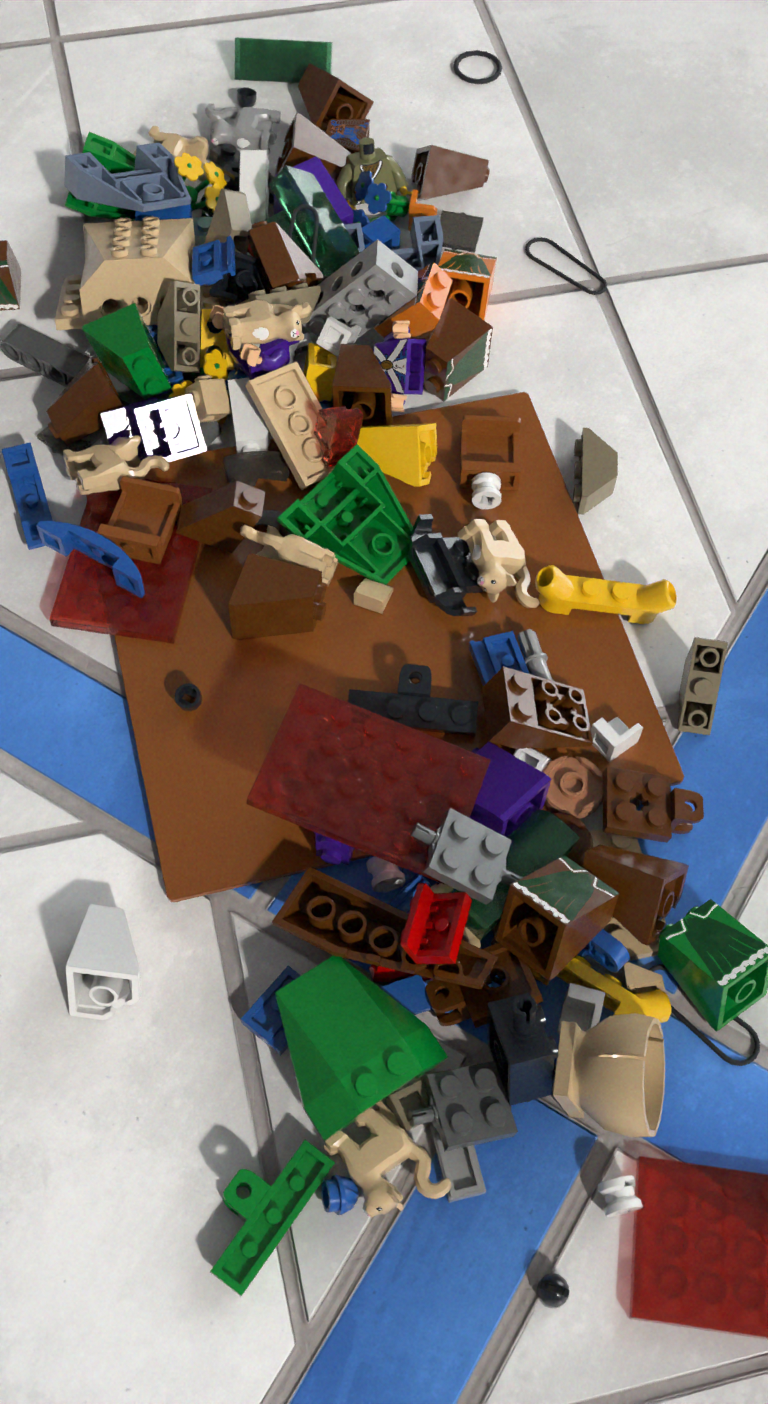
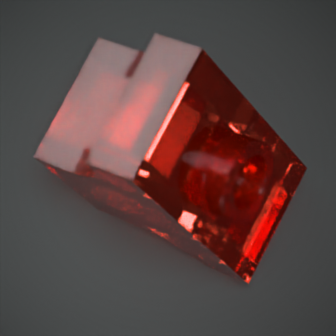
M345 406L318 410L314 435L320 443L322 461L326 467L335 466L341 458L357 445L364 417L359 408L347 409Z

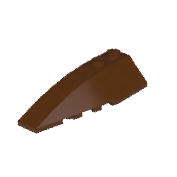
M308 867L272 921L274 926L334 956L480 990L498 961L497 956L461 940L455 964H416L401 947V933L406 926L408 913L311 867Z

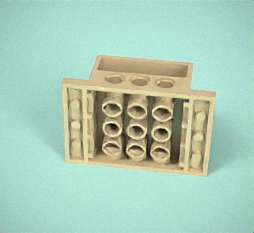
M151 216L143 218V221L119 218L115 222L84 223L85 260L83 274L70 275L63 279L55 316L56 330L82 329L81 326L133 303L136 304L146 325H158V313L171 282L180 281L195 284L192 278L193 247H196L193 218L159 220L158 217ZM213 284L200 285V310L212 309L214 305L226 307V300L210 296L209 291Z

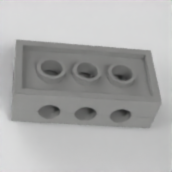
M377 239L317 285H320L321 293L309 322L303 326L319 337L327 318L332 316L350 328L356 325L360 326L362 329L357 337L359 338L417 296L418 271Z

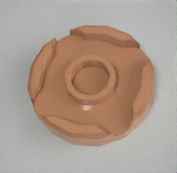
M560 756L549 762L542 771L551 778L545 800V806L551 812L567 813L579 819L596 812L603 801V774L594 763L586 758Z

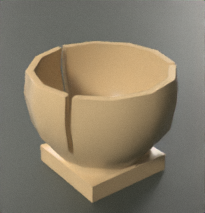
M636 1013L613 1015L607 1017L586 1032L582 1031L576 1022L562 1021L553 1096L568 1116L584 1118L586 1113L604 1130L629 1137H655L661 1121L665 1088V1050L660 1020Z

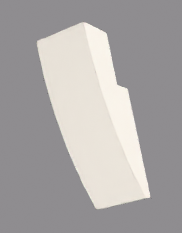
M240 150V192L246 194L252 225L261 221L268 222L269 160L267 150Z

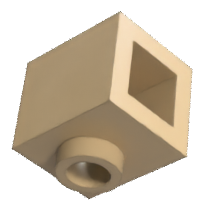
M211 375L200 376L194 379L195 383L185 388V393L190 392L199 422L218 421L232 413L229 403V392L226 389L224 379H212Z

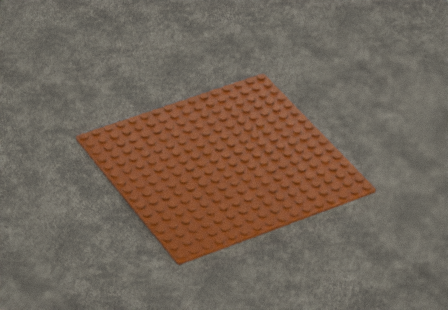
M515 393L392 416L393 425L436 423L437 455L435 461L431 462L427 469V472H431L429 484L414 487L383 473L412 526H414L419 514H432L434 518L432 533H441L443 538L458 537L457 533L474 519H485L489 526L496 520H506L525 551L526 566L531 578L527 592L533 598L538 599L540 594L535 587L536 575L543 567L548 565L556 566L565 575L604 580L528 393ZM464 415L507 416L521 419L519 430V463H521L518 491L499 490L501 493V503L493 509L475 507L472 503L473 489L460 488L461 427ZM336 433L347 454L350 451L348 447L349 434ZM274 439L270 440L266 453H260L254 457L237 456L236 446L221 448L168 462L170 466L168 471L165 472L159 468H151L147 475L142 478L148 482L169 484L179 488L182 505L235 481H239L265 491L263 510L281 512L289 508L297 499L301 501L319 484L317 483L301 490ZM121 489L86 495L94 532L97 533L100 524L108 525L121 495ZM176 523L160 564L130 558L142 577L145 595L142 598L116 585L113 570L100 563L166 894L170 902H179L306 872L308 867L320 869L333 866V864H329L323 861L321 857L316 856L312 825L277 817L266 809L263 801L266 788L277 779L289 778L308 785L306 754L308 747L374 765L373 796L369 808L380 813L383 817L384 828L381 834L375 838L363 839L358 837L350 861L397 851L393 832L411 829L416 822L423 826L440 823L444 813L451 808L440 798L441 779L451 768L458 769L464 764L466 756L474 748L478 747L481 749L489 742L482 691L483 685L469 650V642L472 640L475 642L482 641L485 637L513 631L523 655L518 634L527 629L536 632L542 652L548 656L546 663L553 681L584 690L590 729L592 724L601 718L608 723L616 717L629 729L637 723L643 727L638 742L611 762H608L593 745L557 747L552 749L534 748L535 750L551 758V761L560 756H567V758L584 757L594 763L602 774L608 766L670 777V786L679 785L683 782V771L619 614L571 609L569 615L556 614L543 609L540 603L536 608H526L518 602L515 596V585L507 586L502 590L496 602L490 601L487 592L467 593L463 598L467 607H476L478 612L473 616H452L442 611L436 603H429L411 561L386 584L393 587L394 590L383 614L354 605V592L366 577L338 563L329 587L326 586L323 602L327 606L322 621L317 620L313 632L237 640L232 638L228 603L248 554L256 555L262 551L264 545L244 538L233 553L177 534ZM255 525L253 529L267 533L268 526ZM512 575L515 578L516 583H518L519 580L514 575ZM405 664L428 666L432 674L430 697L478 702L476 734L471 736L346 723L349 689L398 694L399 675ZM418 679L411 680V682L414 684L420 682ZM186 683L197 686L202 694L201 705L193 711L181 709L175 701L176 690L179 686ZM185 694L182 698L190 703H193L195 701L194 699L186 696ZM492 743L512 755L516 750L515 748ZM281 783L272 788L268 801L273 810L281 814L312 821L309 790L290 783ZM544 804L543 809L532 819L554 813L548 810ZM368 812L360 834L371 835L379 828L377 817Z

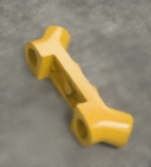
M554 565L543 567L537 573L535 579L536 590L540 593L538 598L540 605L546 611L556 614L569 615L571 609L628 615V622L649 624L654 621L659 613L674 609L677 602L675 588L666 579L643 585L565 575Z
M576 955L556 975L568 984L573 983L605 992L603 1006L613 1011V1015L636 1013L655 1017L660 1020V1023L667 1022L671 1016L670 1000L664 991L658 989L633 994L623 988L621 982L609 974L602 975L592 969L590 963L581 956ZM530 967L533 977L547 986L549 981Z

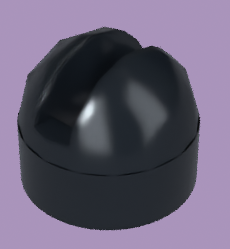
M246 87L239 88L237 90L238 105L241 108L253 107L256 102V91Z
M186 683L179 686L176 690L175 701L181 709L193 711L201 705L202 694L197 686ZM185 694L186 696L194 699L195 701L193 703H190L182 698Z
M555 1273L545 1275L537 1286L538 1299L548 1308L562 1306L569 1297L567 1281ZM545 1283L564 1289L563 1295L544 1290Z

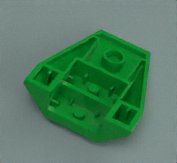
M91 132L88 133L82 153L90 152L111 174L135 171V155L114 141ZM70 191L68 193L65 207L92 217L114 220L130 218L131 221H135L136 211L79 200Z
M358 444L341 458L332 472L301 501L297 499L277 518V521L290 534L300 536L324 549L335 553L338 563L372 581L384 585L410 561L407 554L410 551L409 539L413 526L379 465Z
M333 955L275 992L303 1109L324 1142L356 1121L359 1115L415 1077L419 1078L448 1058L425 1023L342 957Z

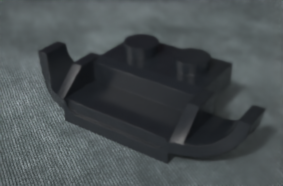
M419 514L411 531L409 539L410 551L407 555L429 603H436L442 611L452 616H473L478 612L476 607H467L463 598L467 593L485 591L477 583L479 570L472 562L467 542L459 537L443 538L441 533H432V522L434 519L432 514Z

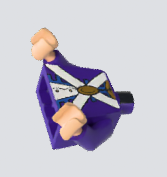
M214 305L209 317L217 329H222L224 307ZM225 334L229 355L250 380L289 364V346L299 343V341L295 340L288 342L285 339L278 338L265 344L245 343L240 349L233 350L230 342L231 334Z
M410 320L394 321L392 332L385 336L384 342L375 343L373 346V352L391 383L392 411L404 412L405 410L403 405L407 395L404 394L423 395L426 340L408 339L411 338L408 327Z

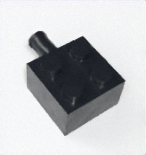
M530 992L487 1003V1045L493 1061L496 1062L510 1106L552 1095L553 1079H555L556 1066L554 1059L558 1058L557 1045L553 1036L547 1037L544 1029L546 1027V1020L543 1009L540 1005L537 1006Z

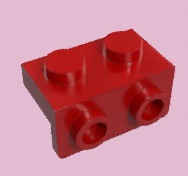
M418 883L415 895L410 903V912L406 926L401 933V947L416 964L456 963L472 899L466 892L434 893L427 883Z

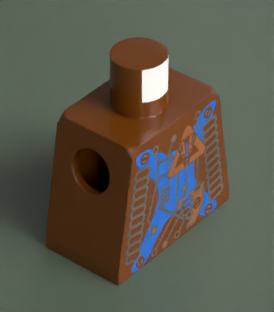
M331 119L328 122L326 134L351 154L359 152V140L369 138L370 119Z

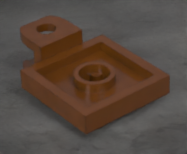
M608 766L603 771L604 833L667 843L672 838V833L687 834L693 829L694 823H699L704 818L703 797L691 790L674 788L671 791L670 777ZM634 798L640 800L643 804L641 810H636V805L630 803V800ZM685 802L692 803L695 807V811H693L692 807L686 804Z
M496 943L483 949L497 956L498 961L481 990L437 979L431 980L425 989L441 1026H451L472 1018L475 1028L487 1024V1003L529 992L537 1004L543 1002L529 965L500 943ZM497 975L499 979H505L499 987L488 986L492 983L491 977ZM441 989H447L445 991L438 993V991H440Z

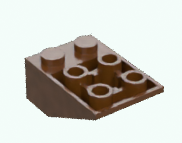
M504 666L482 687L489 742L515 749L581 747L593 744L584 690Z

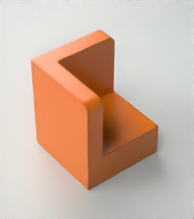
M415 189L412 191L409 205L408 231H411L413 217L437 215L438 208L434 205L417 203L418 190Z

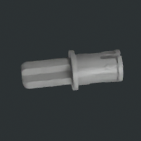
M527 629L519 633L518 640L530 674L553 681L546 663L548 656L542 652L536 632Z

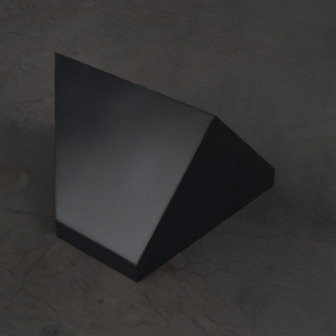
M235 252V275L231 276L230 273L223 274V279L214 283L209 291L210 296L235 304L248 300V294L255 291L265 290V293L269 294L258 259L239 252Z

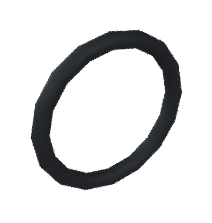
M479 50L460 54L455 59L453 66L455 74L461 80L472 84L490 83L496 80L502 71L501 62L495 55ZM484 56L496 63L497 72L488 78L475 79L465 76L460 72L458 65L466 57Z

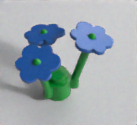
M371 171L361 172L358 183L355 186L356 200L362 201L364 198L370 213L386 212L387 214L384 216L392 222L396 220V217L407 215L410 204L406 196L396 195L395 192L386 190L384 183H374ZM363 209L352 210L354 212L353 223H361V227L381 217L368 219Z

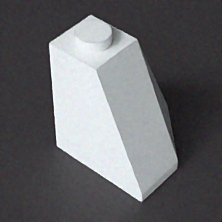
M250 379L228 380L229 403L232 412L231 419L237 456L254 457L260 453H266L272 435L245 386Z
M89 904L66 963L69 1016L107 1020L115 1015L116 1009L125 1004L131 1006L140 1000V968L123 908Z

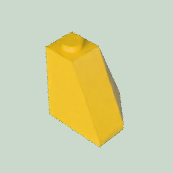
M436 423L350 428L351 434L348 437L349 450L358 444L379 465L383 473L409 485L420 487L430 483L431 472H427V469L431 462L435 461L437 455Z

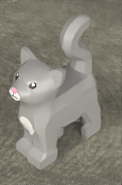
M208 104L205 109V114L212 122L210 141L214 145L231 144L240 149L267 150V155L270 153L268 142L274 143L277 138V134L272 132L273 122L280 124V111L253 107H243L241 109L229 107L216 111L214 104ZM233 118L235 122L233 125H230L224 120Z

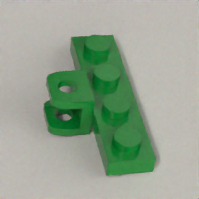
M304 1140L272 1186L252 1171L240 1169L224 1190L222 1199L226 1207L245 1223L210 1273L241 1297L335 1162L307 1140ZM239 1187H246L250 1192V1196L244 1199L240 1198L236 1194V1190Z

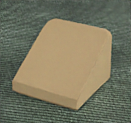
M365 578L354 592V605L383 614L394 588Z
M629 962L624 965L629 992L637 994L658 989L666 991L662 975Z

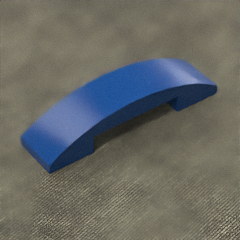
M31 442L1 449L28 549L46 546L41 542L36 525L40 521L53 520Z
M40 521L36 525L42 544L66 557L73 549H76L111 568L116 585L140 598L145 595L142 577L138 568L129 556L109 539L92 530L64 522Z

